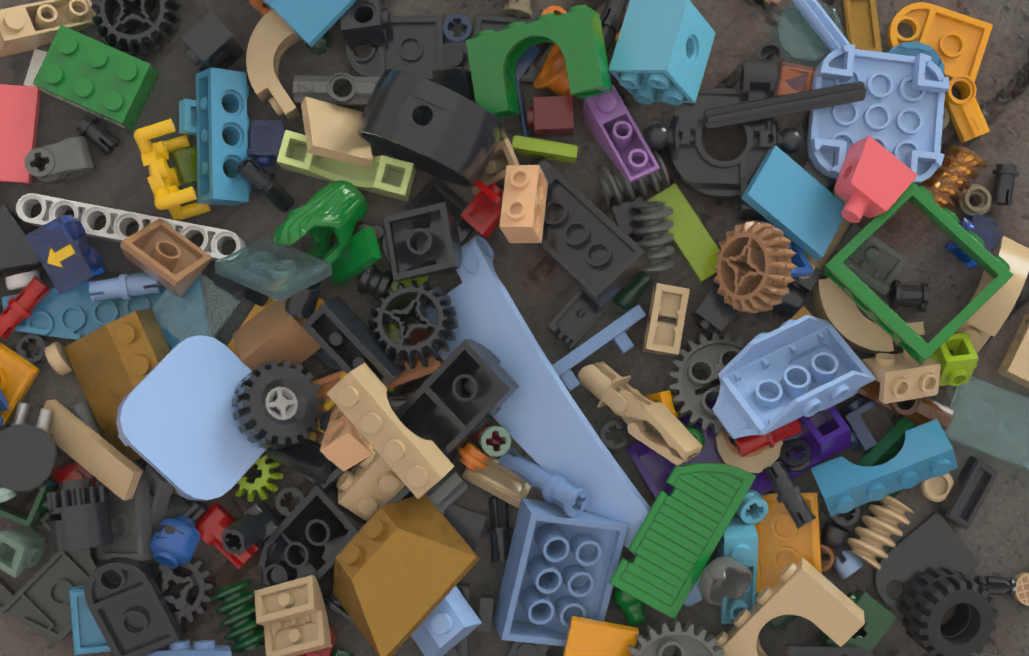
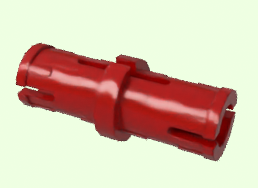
M36 276L32 278L16 297H11L7 301L9 305L0 314V337L6 340L25 318L29 319L33 315L31 311L51 291L49 286Z

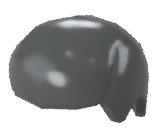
M719 557L710 562L701 572L698 581L701 597L706 603L716 604L717 606L723 605L721 600L724 597L738 600L749 588L752 581V573L745 565L732 557Z

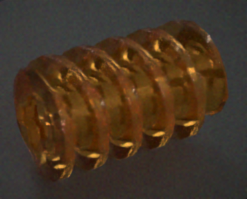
M956 145L950 146L947 149V155L944 156L942 165L929 179L922 182L923 186L933 194L934 202L941 208L945 207L953 210L955 207L950 197L961 200L963 197L958 187L969 190L971 187L966 177L977 180L979 177L974 167L981 170L987 167L986 162L979 155L966 147Z

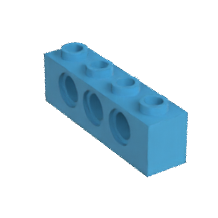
M210 67L196 74L197 204L234 207L249 202L251 184L236 172L238 165L250 156L247 136L250 127V119L247 116L249 86L247 84L246 72ZM222 101L226 104L227 111L223 108ZM222 132L226 135L228 143H225L223 140ZM223 165L228 170V177L225 175L223 171Z

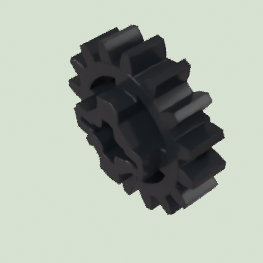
M192 557L191 561L186 565H179L191 570L194 573L192 575L181 572L179 567L169 568L156 562L148 565L153 572L152 576L156 584L160 575L162 576L163 582L160 592L165 601L175 604L176 609H179L169 608L177 625L183 624L184 616L189 622L196 620L195 611L200 614L205 613L207 608L203 602L212 601L211 598L213 596L207 592L209 589L216 587V583L207 581V577L213 572L212 570L203 571L201 569L205 563L204 559L194 563ZM190 582L180 592H173L167 595V591L171 590L176 584ZM199 584V594L195 601L192 595L196 585Z

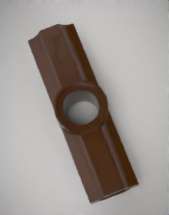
M876 380L860 387L858 393H856L868 400L873 399L875 404L885 408L890 414L905 417L918 426L938 419L945 432L953 419L954 410L928 397L908 400L905 409H900L896 402L887 404L880 402V383Z

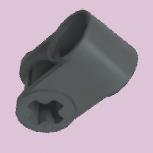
M84 136L71 137L58 143L35 148L25 158L27 171L45 183L68 177L82 176L95 170L88 142ZM46 159L49 163L45 164V170L41 171L38 168L43 166V160Z

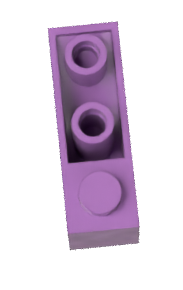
M612 85L613 92L584 99L582 116L598 144L629 183H632L659 170L660 167L615 86Z

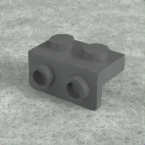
M852 223L830 259L844 248L864 226L860 223ZM874 234L844 265L875 294L879 291L886 295L890 290L891 283L910 259L907 254Z

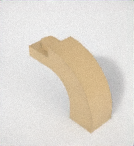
M271 9L258 22L250 37L246 53L247 73L252 88L261 102L273 95L268 101L277 115L281 116L285 113L288 120L292 121L301 114L281 85L278 71L280 60L284 53L292 45L300 41L301 38L292 32L282 18Z
M1001 235L990 253L993 256L999 255L1009 264V271L1014 275L954 333H967L977 354L991 335L996 336L1006 321L1021 293L1029 272V248ZM985 270L971 301L994 280Z
M829 278L817 280L812 288L816 311L820 319L827 320L832 324L851 348L874 354L894 351L893 339L880 326L863 316L856 304ZM923 322L907 323L919 336L925 335Z

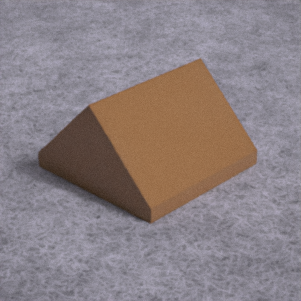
M160 218L126 238L120 244V248L130 262L179 298L182 297L212 259L209 254Z
M285 294L278 297L232 334L241 361L252 371L268 362L276 360L277 364L283 360L290 361V367L296 364L301 365L322 348L301 326L305 320L293 317L285 311Z

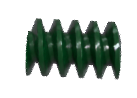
M251 578L218 588L220 592L211 598L214 602H223L224 604L215 612L219 615H227V618L219 625L220 627L231 628V631L223 638L224 640L235 641V644L230 647L231 653L234 654L250 651L265 645V642L260 641L265 636L264 629H256V626L259 624H256V616H252L255 612V603H248L255 596L254 591L244 590L252 582Z

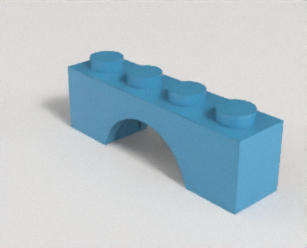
M938 419L905 431V441L901 451L884 464L859 466L841 456L812 467L811 471L828 512L832 517L840 513L850 512L855 507L865 503L881 500L886 495L899 490L912 488L918 483L935 476L946 475L951 470L958 468L954 449Z

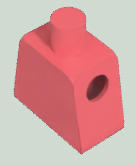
M871 136L851 144L834 187L835 193L847 201L841 211L842 217L851 223H859L863 215L872 218L885 213L915 180L917 174Z

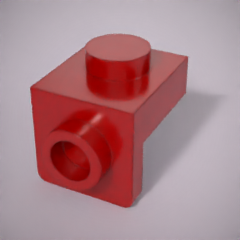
M479 181L476 187L481 191L462 212L460 217L485 238H488L500 223L503 191L493 183L487 187Z

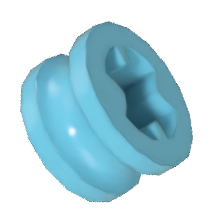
M748 490L736 513L745 523L756 524L766 517L769 507L757 491Z

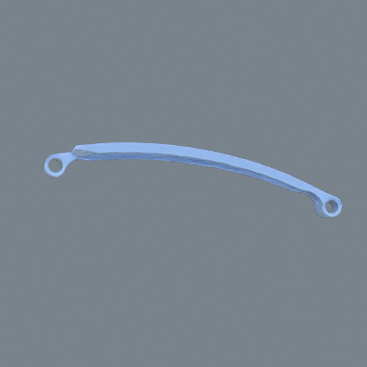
M476 235L461 246L462 262L461 267L456 271L463 283L446 294L452 301L450 306H454L457 311L456 316L453 318L457 319L459 326L452 330L456 334V340L446 341L450 346L449 352L440 349L438 353L445 361L464 339H471L486 347L501 360L499 365L520 387L500 406L502 409L494 416L495 420L507 430L510 436L540 467L552 475L561 474L576 489L582 488L586 490L589 494V501L585 508L587 512L626 523L628 529L624 546L628 548L651 507L616 462L566 389L524 321L507 289L498 278L493 266V259L495 257L491 246L483 237ZM429 306L426 308V318L430 319L432 324L437 325L438 311ZM699 578L684 602V605L687 607H691L703 600L698 588Z

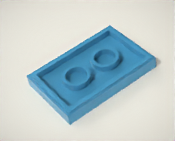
M777 146L769 149L741 197L776 228L784 231V234L814 260L823 258L844 219L841 211L845 204Z

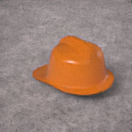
M555 43L546 58L542 70L534 80L533 86L535 89L545 87L559 96H572L565 58L561 49Z

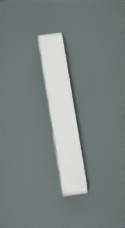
M34 193L23 195L16 205L18 216L23 221L39 228L121 243L128 238L126 228L131 222H138L139 231L160 218L188 240H191L193 235L202 233L204 241L199 248L212 257V261L235 264L240 262L246 254L245 242L229 230ZM40 203L42 206L41 213L37 217L32 218V207ZM73 209V220L68 224H64L62 221L64 213L67 210ZM105 215V227L101 230H95V220L99 216ZM227 240H235V251L230 255H223V243Z

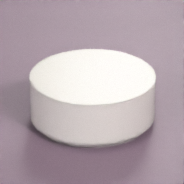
M38 270L6 277L7 289L10 291L23 289L34 276L40 279Z

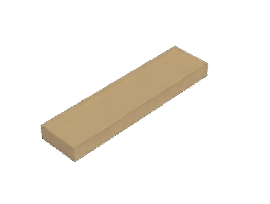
M47 400L43 409L52 410L48 433L54 435L55 444L123 501L133 499L143 470L57 400Z

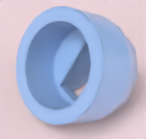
M849 550L842 551L846 558L844 561L837 555L835 556L834 568L843 580L864 565L861 559Z

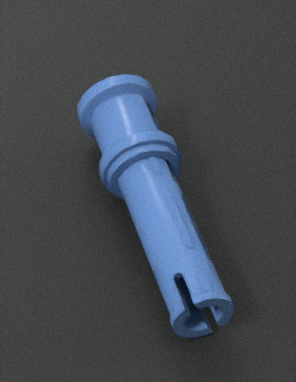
M512 447L509 448V453L506 452L500 456L499 464L540 490L545 501L550 504H558L569 517H577L586 508L589 501L588 492L582 488L576 489L561 474L552 475Z

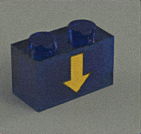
M71 214L59 216L26 235L27 240L60 295L70 292L105 273L101 266L103 261L100 254L93 247L90 248L84 237L86 232L83 225L78 219L73 218Z

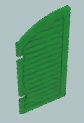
M702 462L683 466L675 465L666 481L674 486L670 496L663 491L659 493L628 547L631 552L636 553L632 562L622 558L608 583L675 620L755 480L756 475L744 469L722 463Z

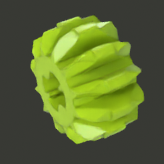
M265 452L249 468L253 469L255 464L258 465L257 470H262V476L256 478L253 482L251 481L253 476L248 477L247 471L235 484L240 485L235 495L241 497L248 490L247 499L249 502L255 501L257 492L262 500L268 499L266 487L273 492H277L279 487L272 479H283L284 477L282 473H274L273 468L280 467L282 464L277 461L270 463L271 458L267 457Z

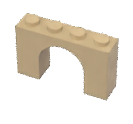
M802 557L796 564L790 562L783 568L778 576L780 580L773 587L767 585L756 597L757 603L750 610L744 608L733 621L734 626L727 633L721 631L715 637L717 642L714 647L721 646L724 649L725 653L722 656H768L760 644L759 632L768 621L781 615H798L810 620L836 644L842 647L865 624L864 611Z

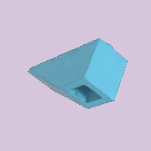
M740 517L732 518L717 544L718 558L729 556L741 562L751 570L752 581L740 599L722 598L723 605L720 606L721 624H733L736 616L744 608L750 610L755 605L758 535L754 524H747Z

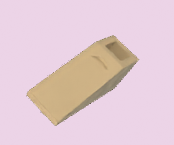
M45 0L0 9V57L31 51L53 42L60 25L74 31H80L94 25L92 17L96 13L91 9V0Z

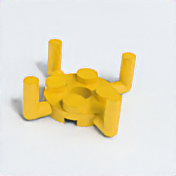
M168 119L137 129L134 132V139L141 151L143 166H148L150 176L147 179L154 194L155 207L159 210L168 209L174 220L181 221L210 212L211 206L197 204V202L182 207L180 205L196 200V194L192 186L179 190L178 186H181V180L175 167L169 168L167 160H169V153L191 147L190 139L185 134L166 141L151 143V139L176 132L172 119Z

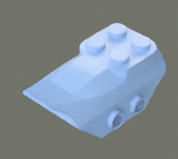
M805 315L797 320L790 319L784 322L778 329L769 333L763 332L758 334L718 373L721 383L720 391L712 409L715 416L733 439L749 435H766L804 415L805 417H810L818 411L826 410L858 393L860 387L876 380V378L829 321Z

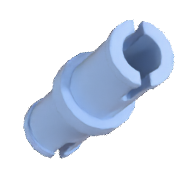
M120 274L119 278L89 281V293H93L90 296L92 302L122 298L125 301L131 300V296L161 293V285L148 274L130 277L127 274Z

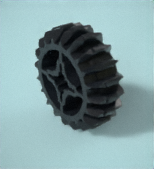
M99 0L100 3L91 5V9L97 13V15L92 17V22L99 26L96 31L100 37H105L104 42L108 46H115V49L122 52L128 50V53L134 57L139 49L144 56H148L150 52L149 47L151 46L156 51H161L159 42L163 39L166 43H171V38L167 33L169 31L178 32V27L172 22L181 20L180 13L175 11L181 6L178 0H159L160 13L156 22L152 19V12L158 0ZM117 3H119L121 6V11L118 17L116 18L118 21L114 25V9ZM128 5L131 6L134 10L137 9L138 11H141V14L146 19L144 20L139 15H135L134 13H132V11L128 8ZM139 28L147 29V31L140 34L128 35V33L132 34Z
M413 279L408 288L401 282H399V290L393 292L391 288H387L386 292L389 297L386 299L377 297V303L380 305V308H371L370 313L375 319L368 321L369 328L373 330L370 335L379 338L376 344L380 347L386 346L384 355H395V364L403 366L407 361L410 369H415L417 361H421L424 367H428V358L432 356L434 360L440 361L441 357L438 351L441 349L449 352L450 346L446 341L456 340V334L452 330L459 326L457 319L453 318L456 316L457 311L454 306H450L452 303L448 295L442 296L443 292L438 286L431 289L432 287L427 281L420 288L417 281ZM409 305V307H407L406 309L400 310V309H402L403 307ZM427 305L438 311L437 325L432 324L430 319L426 318ZM390 324L395 325L400 330L399 337L401 339L399 344L390 340ZM428 338L424 342L417 344L421 339Z

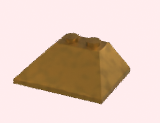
M423 494L419 499L413 496L380 507L335 557L333 594L377 655L393 656L480 558L427 495Z

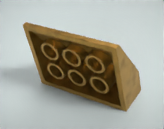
M152 308L134 311L63 347L104 439L124 456L134 461L142 457L129 445L125 446L118 437L119 431L116 423L117 408L123 398L170 352V348Z

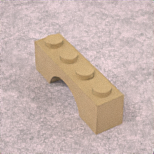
M366 363L350 371L327 392V395L417 499L439 482L454 467L432 440L418 437L397 418L388 402L387 388Z

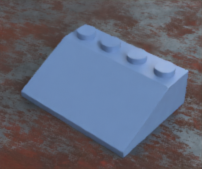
M522 498L493 618V624L501 640L565 646L571 616L604 621L613 585L608 582L618 567L628 525L624 522L583 511L577 517L571 518L556 503L550 504L547 501Z

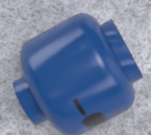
M177 515L176 518L163 519L150 541V549L154 553V560L169 568H178L179 565L189 563L201 541V535L194 527L195 522L183 515Z

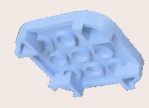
M843 45L841 48L829 53L816 68L812 90L861 81L866 88V95L863 101L810 110L807 147L808 156L812 164L824 176L837 180L851 144L871 136L917 174L913 181L916 185L929 179L942 165L945 155L940 153L945 92L950 90L949 77H944L940 68L931 61V56L922 53L914 57L855 49V45Z
M203 335L188 337L173 347L146 377L123 398L117 408L116 423L119 431L118 437L125 446L129 445L178 490L177 494L187 500L206 501L221 497L232 489L266 450L259 447L260 441L253 444L248 441L247 438L251 434L248 431L241 434L238 427L243 425L241 419L234 421L233 413L238 411V407H232V399L238 396L234 391L239 384L243 383L241 380L251 373L252 370L225 344L214 337Z

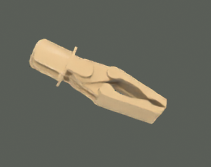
M603 361L585 366L579 371L578 379L580 384L600 400L597 407L600 408L607 405L616 415L621 416L628 424V433L677 466L695 459L700 454L702 445L665 405L661 402L649 400L637 389L631 387L628 384L631 378L630 375L620 376Z

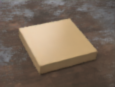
M305 97L301 103L308 153L368 168L373 162L371 145L357 134L363 112Z

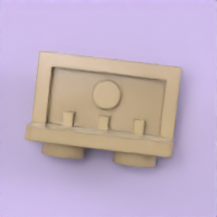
M903 350V353L899 354L878 353L874 358L861 359L876 378V381L880 383L879 401L884 404L938 394L941 363L931 358H928L920 366Z
M374 449L371 456L357 463L350 471L346 470L340 476L337 482L338 503L368 522L380 507L385 506L402 490L405 484Z

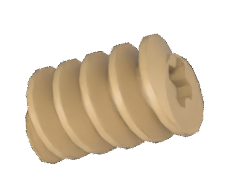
M889 495L878 500L881 506L870 504L868 509L874 517L862 516L861 520L867 528L856 526L854 532L860 539L848 538L847 543L853 549L852 551L849 550L850 552L878 570L881 569V566L877 562L876 557L886 559L889 557L883 546H896L890 535L902 536L903 533L897 524L909 525L910 521L904 514L905 512L914 513L910 508Z

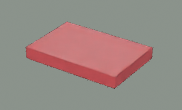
M0 84V183L32 185L33 175L25 167V158L31 150L36 148L42 93L37 87Z

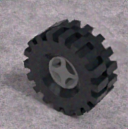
M276 360L258 367L241 380L243 383L239 384L234 391L238 396L232 399V407H238V411L233 413L234 421L241 419L243 425L238 427L241 434L246 431L251 434L247 438L248 441L252 444L260 441L259 447L264 449L273 446V450H280L311 436L309 433L315 431L319 426L316 421L323 417L324 411L318 410V407L324 404V397H317L316 392L322 389L319 383L314 386L312 385L310 380L314 376L310 371L303 375L301 373L303 366L296 364L290 367V361L283 360L277 364Z

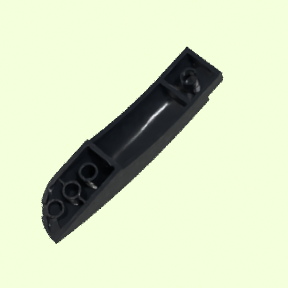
M464 339L419 389L395 412V415L412 433L422 439L432 440L451 461L458 454V449L460 447L464 448L467 442H470L502 409L500 406L520 386L499 365L501 360L490 350L476 341ZM336 468L323 483L316 485L269 536L263 547L258 565L261 567L262 580L259 589L310 575L316 577L320 587L334 574L335 557L367 523V521L338 503L337 482L344 473L340 468ZM405 485L386 505L413 497L414 494Z

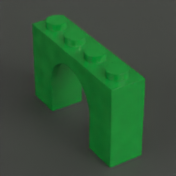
M577 5L570 7L568 13L557 16L554 13L538 16L535 22L527 24L525 22H513L506 25L505 30L495 32V30L480 31L476 33L475 38L466 40L476 104L492 113L499 120L520 115L515 85V69L525 51L543 42L556 43L561 49L565 58L571 95L582 100L613 92L600 14L587 5Z

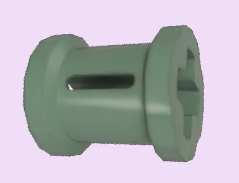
M489 426L479 435L478 442L480 448L488 455L498 457L504 455L509 450L511 437L506 429L499 426ZM494 431H496L497 436L503 438V443L497 445V450H493V446L486 444V439L491 438Z

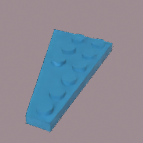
M142 272V273H137V274H131V275H128V277H130V276H137V275H145L146 273H145V272ZM202 274L196 278L181 298L163 285H161V293L131 296V300L125 301L122 298L99 300L97 302H92L90 296L93 293H89V282L51 288V291L31 311L33 315L29 319L25 318L13 330L78 340L134 311L152 308L170 351L188 337L198 335L212 337ZM17 295L2 297L3 310L9 305L7 301Z

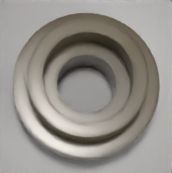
M971 184L959 193V208L968 216H981L991 207L992 198L990 192L982 185ZM970 196H975L978 199L976 207L970 204Z

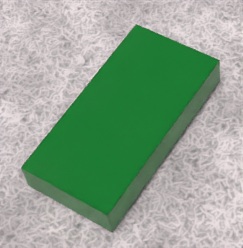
M364 227L353 235L340 257L329 266L333 285L343 286L381 259L374 228Z

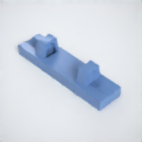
M639 304L552 365L568 392H571L580 385L571 368L612 340L621 354H625L634 347V344L625 332L646 316Z

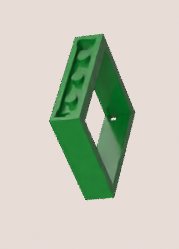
M912 182L889 210L877 215L825 265L823 273L921 366L1001 289L1014 274L1009 271L1010 266L999 255L993 256L984 248L985 243L977 234L971 231L968 233L959 225L960 221L952 211L947 208L943 210L934 202L933 194L924 186L918 187ZM908 201L917 207L994 279L929 343L924 341L844 265Z

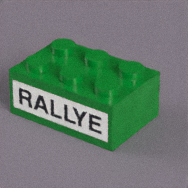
M60 25L33 81V85L45 94L133 132L159 77V73L151 64Z

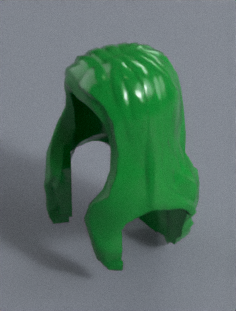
M344 180L331 182L317 191L305 205L291 210L286 221L276 229L273 237L275 245H291L308 232L314 245L298 261V264L308 266L324 256L316 265L323 270L338 259L347 247L356 222L367 215L369 211L368 202L352 183ZM332 232H334L338 241L327 252V250L330 248Z

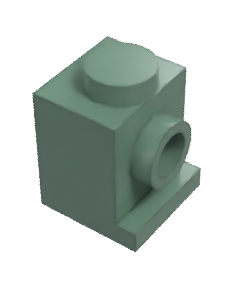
M26 526L0 532V569L16 578L19 577L21 571L35 567L46 550V537ZM8 546L14 548L13 550L7 551Z

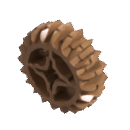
M750 221L745 224L735 225L734 230L726 232L727 240L719 241L721 251L714 254L718 258L717 265L712 267L717 271V276L713 281L720 284L717 293L724 296V303L732 305L733 309L738 311L758 313L772 310L773 305L782 303L781 295L790 294L787 284L795 281L791 277V270L797 266L791 263V258L796 252L788 249L791 240L784 237V231L775 228L770 223Z

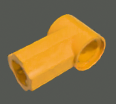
M964 75L956 76L949 80L950 90L945 92L944 107L949 112V117L961 144L989 132L988 125L975 98L977 89L974 81ZM952 86L960 90V100L952 95Z

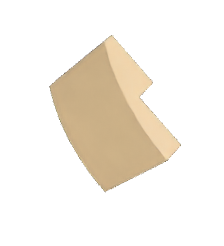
M310 575L254 591L256 624L264 626L266 656H296L332 647L327 612L315 576Z

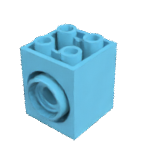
M630 0L609 71L619 81V84L628 90L634 97V100L640 104L651 105L653 102H663L678 106L682 103H695L716 33L690 0Z

